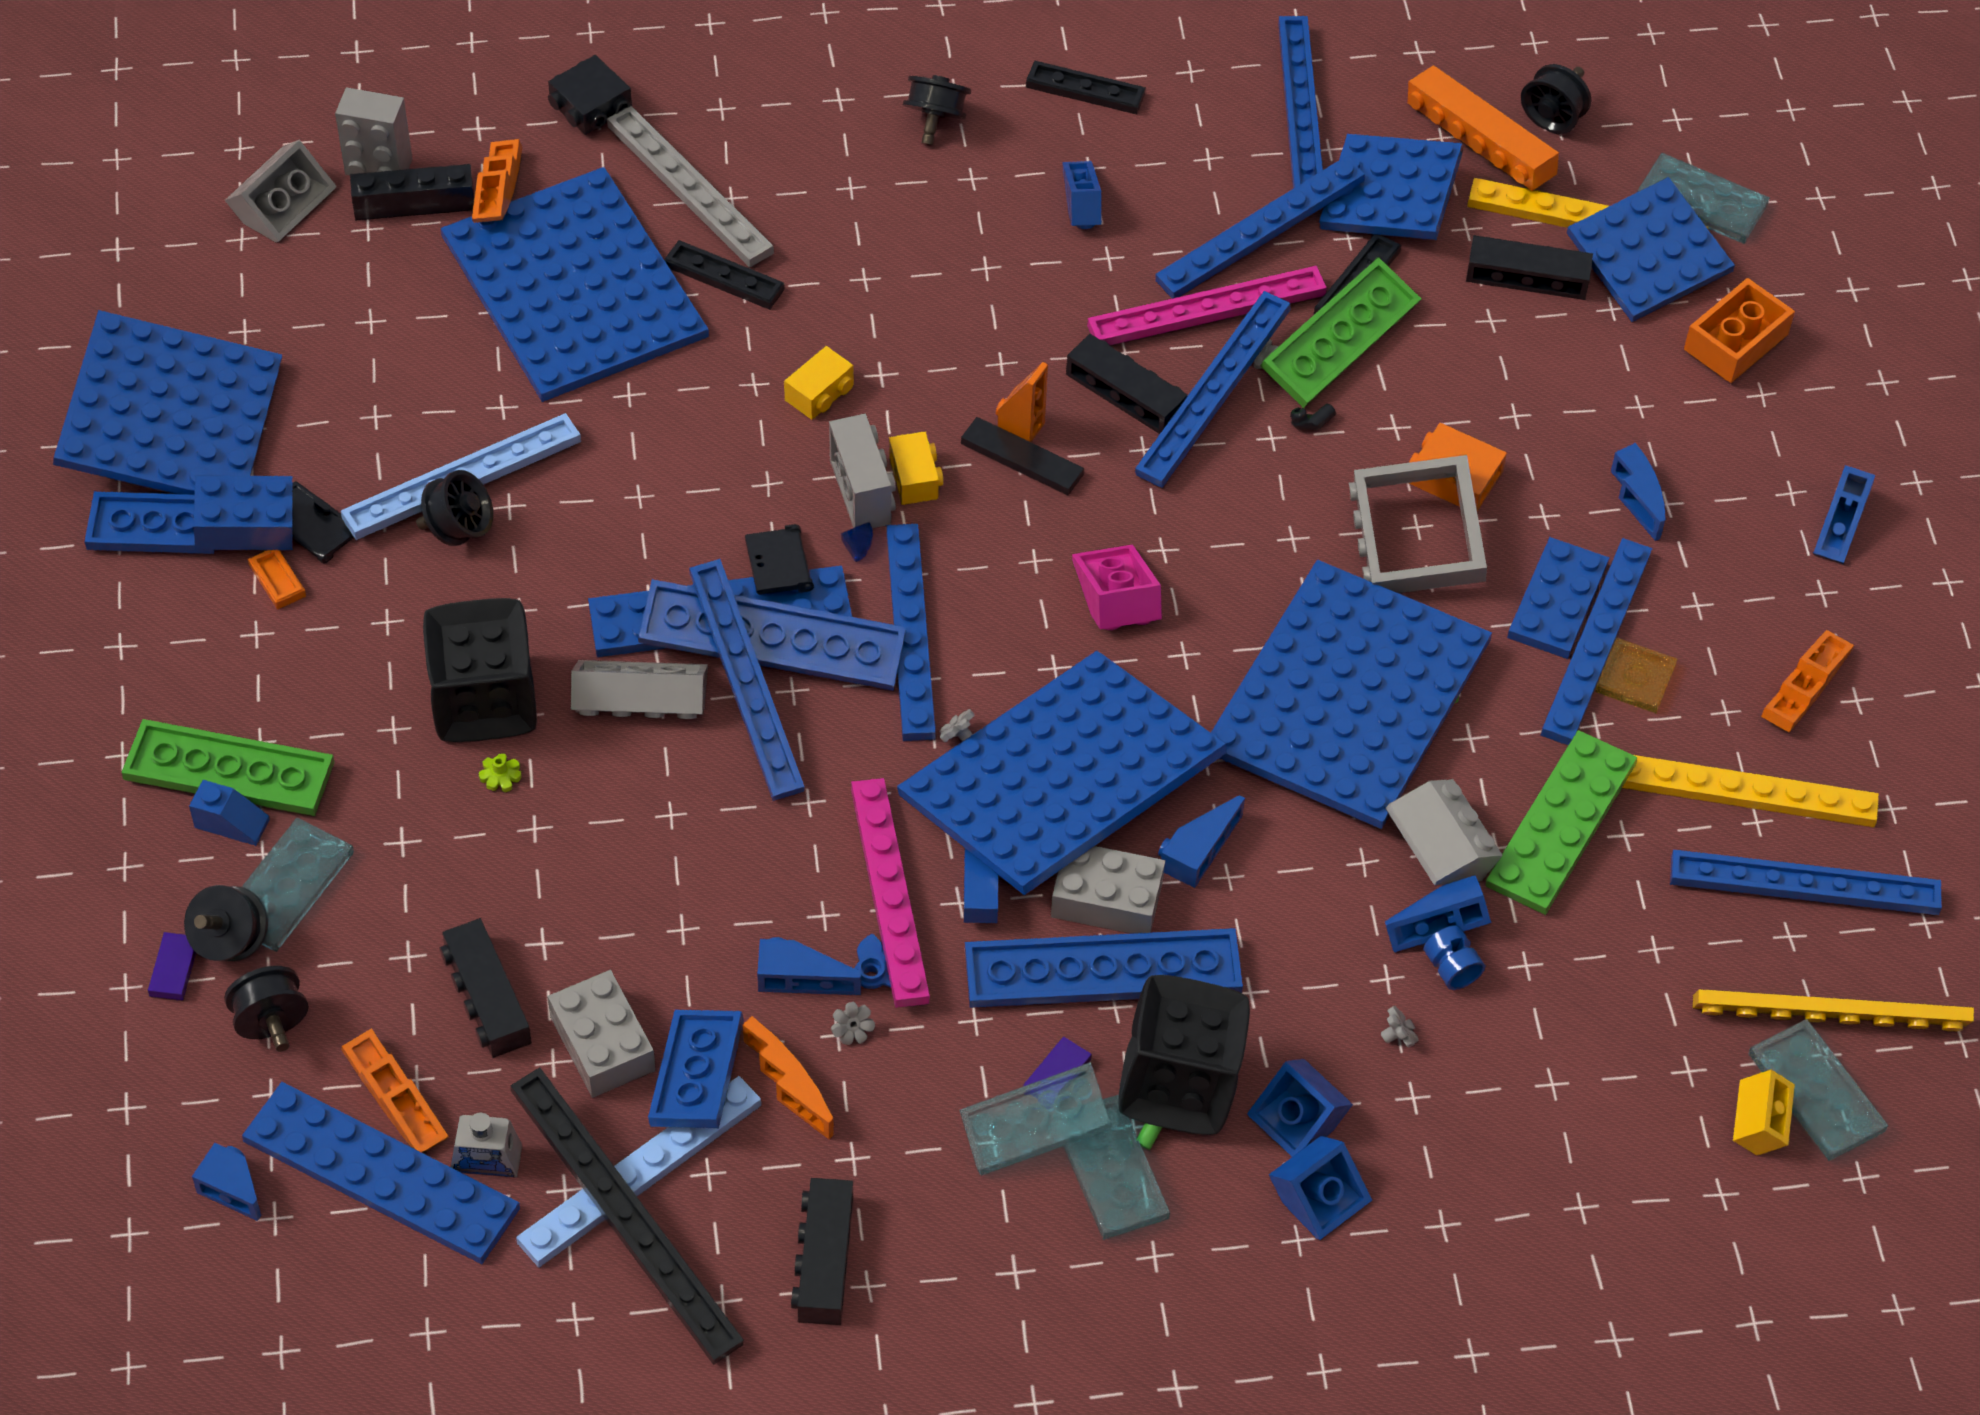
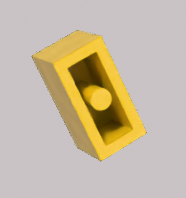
M825 346L784 381L785 401L811 420L814 419L821 412L827 411L837 398L847 394L854 385V365L828 346Z
M926 431L889 437V459L901 505L938 499L939 486H943V474L941 467H935L934 462L937 461L936 448L934 443H929Z
M1772 1069L1741 1079L1733 1141L1756 1156L1788 1146L1795 1084Z

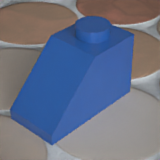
M202 780L189 805L195 828L255 846L270 820L269 815L234 788L207 780Z
M214 1143L192 1175L196 1192L258 1221L261 1217V1212L245 1155L233 1146L224 1147Z

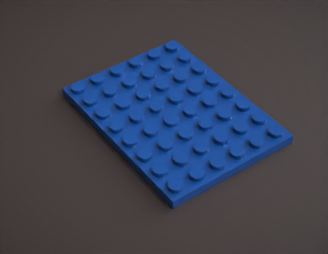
M605 167L511 201L503 220L473 223L471 216L441 228L442 238L542 402L709 337L708 327Z
M1317 559L1211 731L1213 735L1226 743L1227 753L1219 759L1382 829L1390 816L1386 807L1403 794L1491 641L1492 632L1380 585H1372V582Z
M1095 651L899 784L897 789L900 797L1019 892L1026 895L1225 755L1227 750L1226 743L1102 653Z

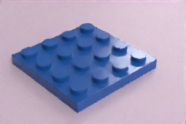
M1347 134L1339 160L1347 156L1365 174V182L1324 206L1319 220L1320 229L1437 240L1463 154L1462 143Z
M1669 177L1568 226L1567 229L1568 236L1579 251L1593 253L1592 269L1631 322L1733 272L1735 267L1734 263Z

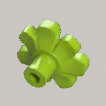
M498 754L493 759L487 757L482 762L484 770L479 772L480 782L486 783V788L495 791L500 785L503 792H508L512 790V782H519L521 779L519 762L516 759L507 761L506 754Z

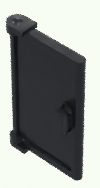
M295 481L292 483L293 540L315 555L321 563L325 564L334 557L333 554L351 541L354 536L344 523L341 513Z
M785 525V529L745 535L758 595L798 590L799 593L813 590L814 583L810 577L799 525Z

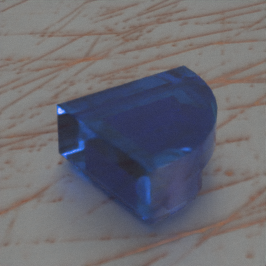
M870 522L841 533V540L855 562L860 561L867 555V551L872 544L873 530Z

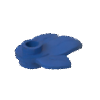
M870 934L860 942L857 948L859 962L856 964L855 969L861 972V986L867 989H875L882 985L891 987L883 946L874 934ZM868 972H874V973H876L877 975H875V976H868V975H866V973H868Z

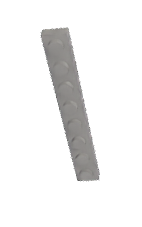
M632 106L607 118L608 128L749 268L774 254L773 245Z

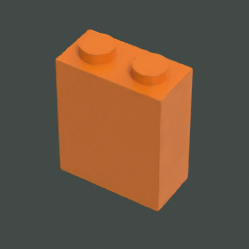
M1439 423L1433 433L1429 431L1422 442V450L1419 454L1415 452L1409 463L1467 455L1478 511L1503 473L1507 452L1443 423ZM1455 477L1409 483L1460 507Z

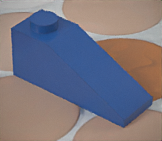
M1092 161L1062 162L1071 225L1081 229L1102 225L1101 188Z
M1845 465L1813 554L1844 564L1873 486L1874 474Z
M1239 795L1178 828L1171 839L1166 838L1158 852V856L1165 860L1164 873L1195 888L1242 818L1245 798Z
M1476 875L1442 885L1385 921L1394 952L1424 944L1435 933L1449 926H1460L1463 931L1491 923L1485 898Z
M780 937L760 939L757 972L758 992L861 995L860 971L795 940H786Z

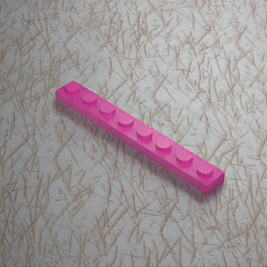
M1312 266L1088 318L1087 326L1093 336L1106 341L1109 345H1114L1247 314L1263 291L1291 304L1324 296L1327 287L1317 266Z
M880 778L852 781L851 792L895 1008L929 1004L930 995L885 780Z

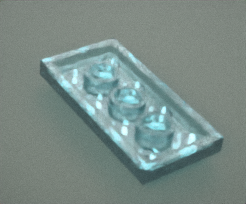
M1664 153L1660 154L1637 190L1639 192L1669 177L1704 225L1708 226V229L1743 244L1765 211L1770 197Z
M299 818L294 820L242 886L254 892L266 908L268 931L262 945L275 952L278 951L353 855L352 845Z
M1807 1019L1750 1048L1748 1054L1761 1072L1772 1069L1795 1084L1792 1113L1828 1161L1886 1132L1888 1124Z
M1091 1062L959 1110L976 1167L981 1176L1113 1128Z
M1119 1095L1053 1115L1054 1126L1103 1240L1167 1220L1170 1217L1168 1206L1129 1117L1121 1114L1119 1111Z

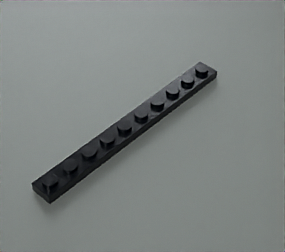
M539 1067L510 1085L511 1092L712 1364H716L743 1346V1338L543 1070Z

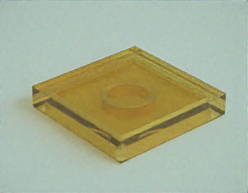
M1616 638L1595 692L1657 714L1678 659Z

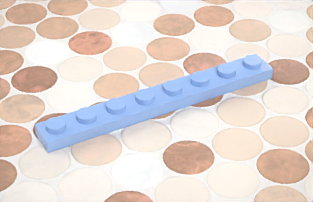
M564 413L341 510V517L354 538L358 540L422 512V492L425 486L435 479H444L453 471L465 470L475 475L484 485L580 443L581 434L567 414Z
M738 1076L729 1083L719 1128L667 1127L614 1167L634 1194L638 1196L761 1106V1098ZM582 1189L516 1237L517 1244L540 1268L603 1222L605 1218Z

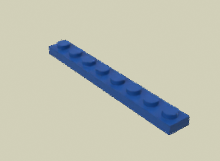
M1279 16L1278 28L1293 188L1323 170L1308 16Z
M1347 156L1343 157L1156 273V282L1172 299L1182 296L1365 182V174Z
M1263 291L1136 466V476L1161 488L1164 487L1290 312V302Z
M918 524L886 525L894 625L906 627L897 672L903 741L935 740L936 732Z
M1622 538L1540 736L1569 745L1578 731L1648 563L1652 548Z
M721 559L690 567L689 574L772 800L775 801L804 792L805 786Z
M1673 850L1671 855L1670 885L1939 915L1942 909L1941 880L1682 850Z

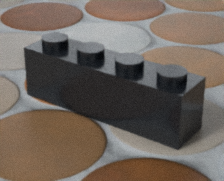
M470 164L350 174L355 221L473 211L474 189Z
M1473 235L1466 282L1585 300L1590 281L1593 253Z
M1092 334L1083 339L1067 355V376L1158 434L1163 431L1187 397V394L1179 387L1166 382L1155 372L1147 370L1136 363L1130 356L1123 355L1112 348L1106 341L1100 340Z
M481 918L443 931L444 945L439 947L445 965L452 964L455 973L451 974L456 991L458 993L464 992L467 1000L463 1001L464 1008L469 1020L476 1019L479 1027L475 1028V1032L481 1047L488 1046L492 1058L532 1044L528 1022Z
M811 1178L810 1190L803 1191L801 1212H807L806 1223H799L798 1244H804L803 1255L796 1254L795 1276L801 1277L800 1286L793 1287L791 1299V1308L798 1309L799 1323L841 1325L853 1207L852 1180Z

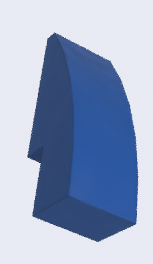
M1634 443L1615 452L1611 473L1622 484L1619 499L1651 537L1657 541L1661 538L1665 523V504L1662 490L1647 457L1638 445Z
M965 849L964 923H997L998 874Z

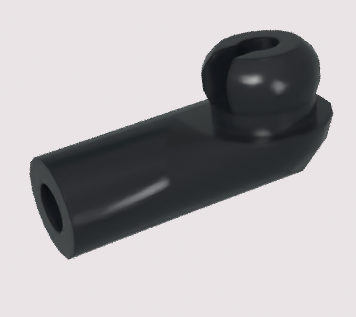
M1328 403L1314 414H1307L1306 410L1300 407L1293 409L1290 413L1291 424L1298 430H1319L1336 415L1334 407Z

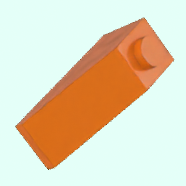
M1042 362L1013 389L1007 399H1001L995 413L998 416V427L1032 442L1045 424L1048 364Z

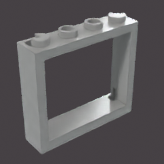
M1467 455L1354 470V482L1349 483L1350 500L1357 501L1358 510L1353 511L1355 529H1361L1363 537L1358 539L1360 557H1366L1367 566L1362 567L1363 579L1372 582V585L1377 584L1396 593L1486 582L1487 565ZM1455 477L1469 561L1380 573L1366 488Z

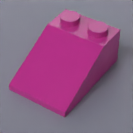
M1133 544L1072 554V561L1090 614L1100 630H1116L1121 626L1131 624L1146 625L1151 621L1162 619L1161 585Z

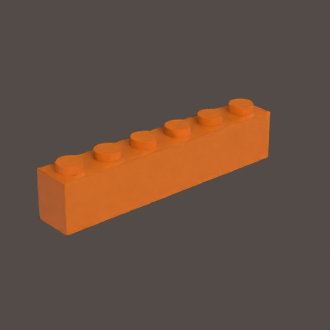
M1431 66L1408 81L1407 103L1413 109L1418 110L1431 119L1433 123L1448 131L1454 138L1459 139L1472 148L1474 152L1489 160L1495 167L1503 170L1518 183L1533 191L1557 175L1558 151L1436 66Z

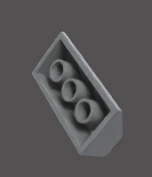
M578 660L571 673V710H579L580 715L586 716L598 715L599 711H612V715L617 717L631 716V712H645L644 716L649 718L664 717V713H677V717L681 719L697 718V714H703L705 709L708 664Z

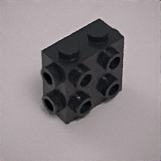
M596 54L548 81V100L550 105L566 116L569 124L572 127H577L584 135L601 128L607 123V118L632 106L631 88Z

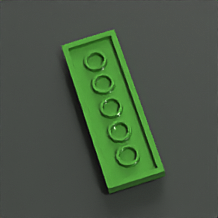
M1378 257L1265 358L1260 366L1292 398L1305 408L1420 302L1421 298Z
M142 719L121 773L123 780L195 794L202 780H207L234 788L254 805L315 816L335 762L332 754Z
M1578 730L1502 853L1503 856L1488 876L1486 887L1546 915L1636 766L1637 757Z

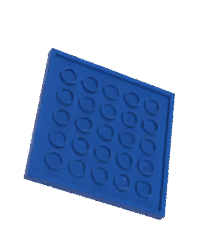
M98 310L54 454L53 465L174 494L195 495V475L251 476L283 354Z

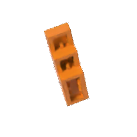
M519 139L491 142L489 157H484L483 171L477 175L472 214L473 223L503 220L510 205L519 172L522 144Z
M1826 630L1800 658L1796 669L1782 683L1779 692L1766 705L1761 717L1790 733L1835 676L1855 645Z
M751 1016L743 1024L744 1043L759 1053L760 1071L776 1082L777 1100L830 1140L834 1135L833 1116L819 1089L787 1047L757 1019Z
M372 1028L342 1046V1052L362 1082L410 1147L424 1153L449 1137L412 1079L408 1080L393 1055L387 1053Z

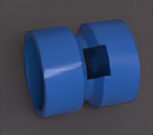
M1456 925L1446 927L1435 933L1427 940L1423 948L1434 967L1438 968V973L1449 990L1461 989L1473 983L1482 975L1486 967L1476 950L1470 948L1471 943L1461 927Z

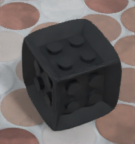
M511 598L480 599L443 604L426 610L423 618L425 658L428 677L432 686L431 707L433 720L439 739L448 742H471L513 737L533 731L537 725L536 700L530 665L526 616L521 601Z
M1151 975L1146 980L1139 997L1132 1024V1037L1125 1054L1118 1098L1120 1113L1139 1122L1181 1132L1201 1135L1218 1134L1225 1125L1237 1089L1238 1073L1244 1058L1250 1017L1248 997L1238 991L1211 983L1171 975Z

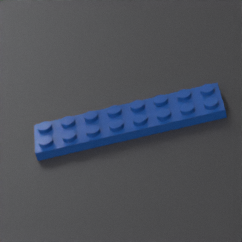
M842 565L810 569L809 573L813 580L814 588L809 592L799 593L798 590L758 595L753 577L728 580L734 595L852 617ZM649 591L588 598L597 657L665 649V647L638 642Z
M652 579L638 642L720 658L695 587ZM734 595L760 666L894 691L906 627Z
M1236 928L965 942L970 1008L1139 999L1142 988L1151 975H1171L1223 986L1242 993L1243 989Z
M282 1081L242 1134L244 1143L481 1265L520 1210L518 1201Z

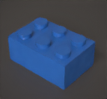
M195 475V550H293L292 476Z

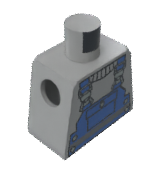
M482 1112L476 1113L473 1116H460L451 1168L468 1174L517 1177L522 1143L511 1121L506 1118L489 1117V1115Z

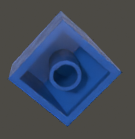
M1305 1059L1285 1061L1247 1115L1293 1157L1318 1137H1327L1333 1132L1353 1104Z
M1318 1137L1269 1174L1282 1203L1319 1240L1372 1201L1344 1142L1328 1137Z

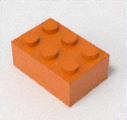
M1746 278L1690 325L1684 350L1729 383H1732L1789 334L1795 311L1751 279Z

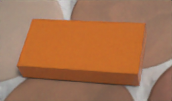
M266 550L248 559L250 568L277 610L306 597L305 589L280 550Z

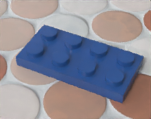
M94 491L84 541L86 550L214 554L215 551L195 550V495Z
M1549 537L1510 626L1507 638L1568 659L1610 557Z
M674 1011L648 1115L650 1127L719 1128L744 1022L742 1011Z

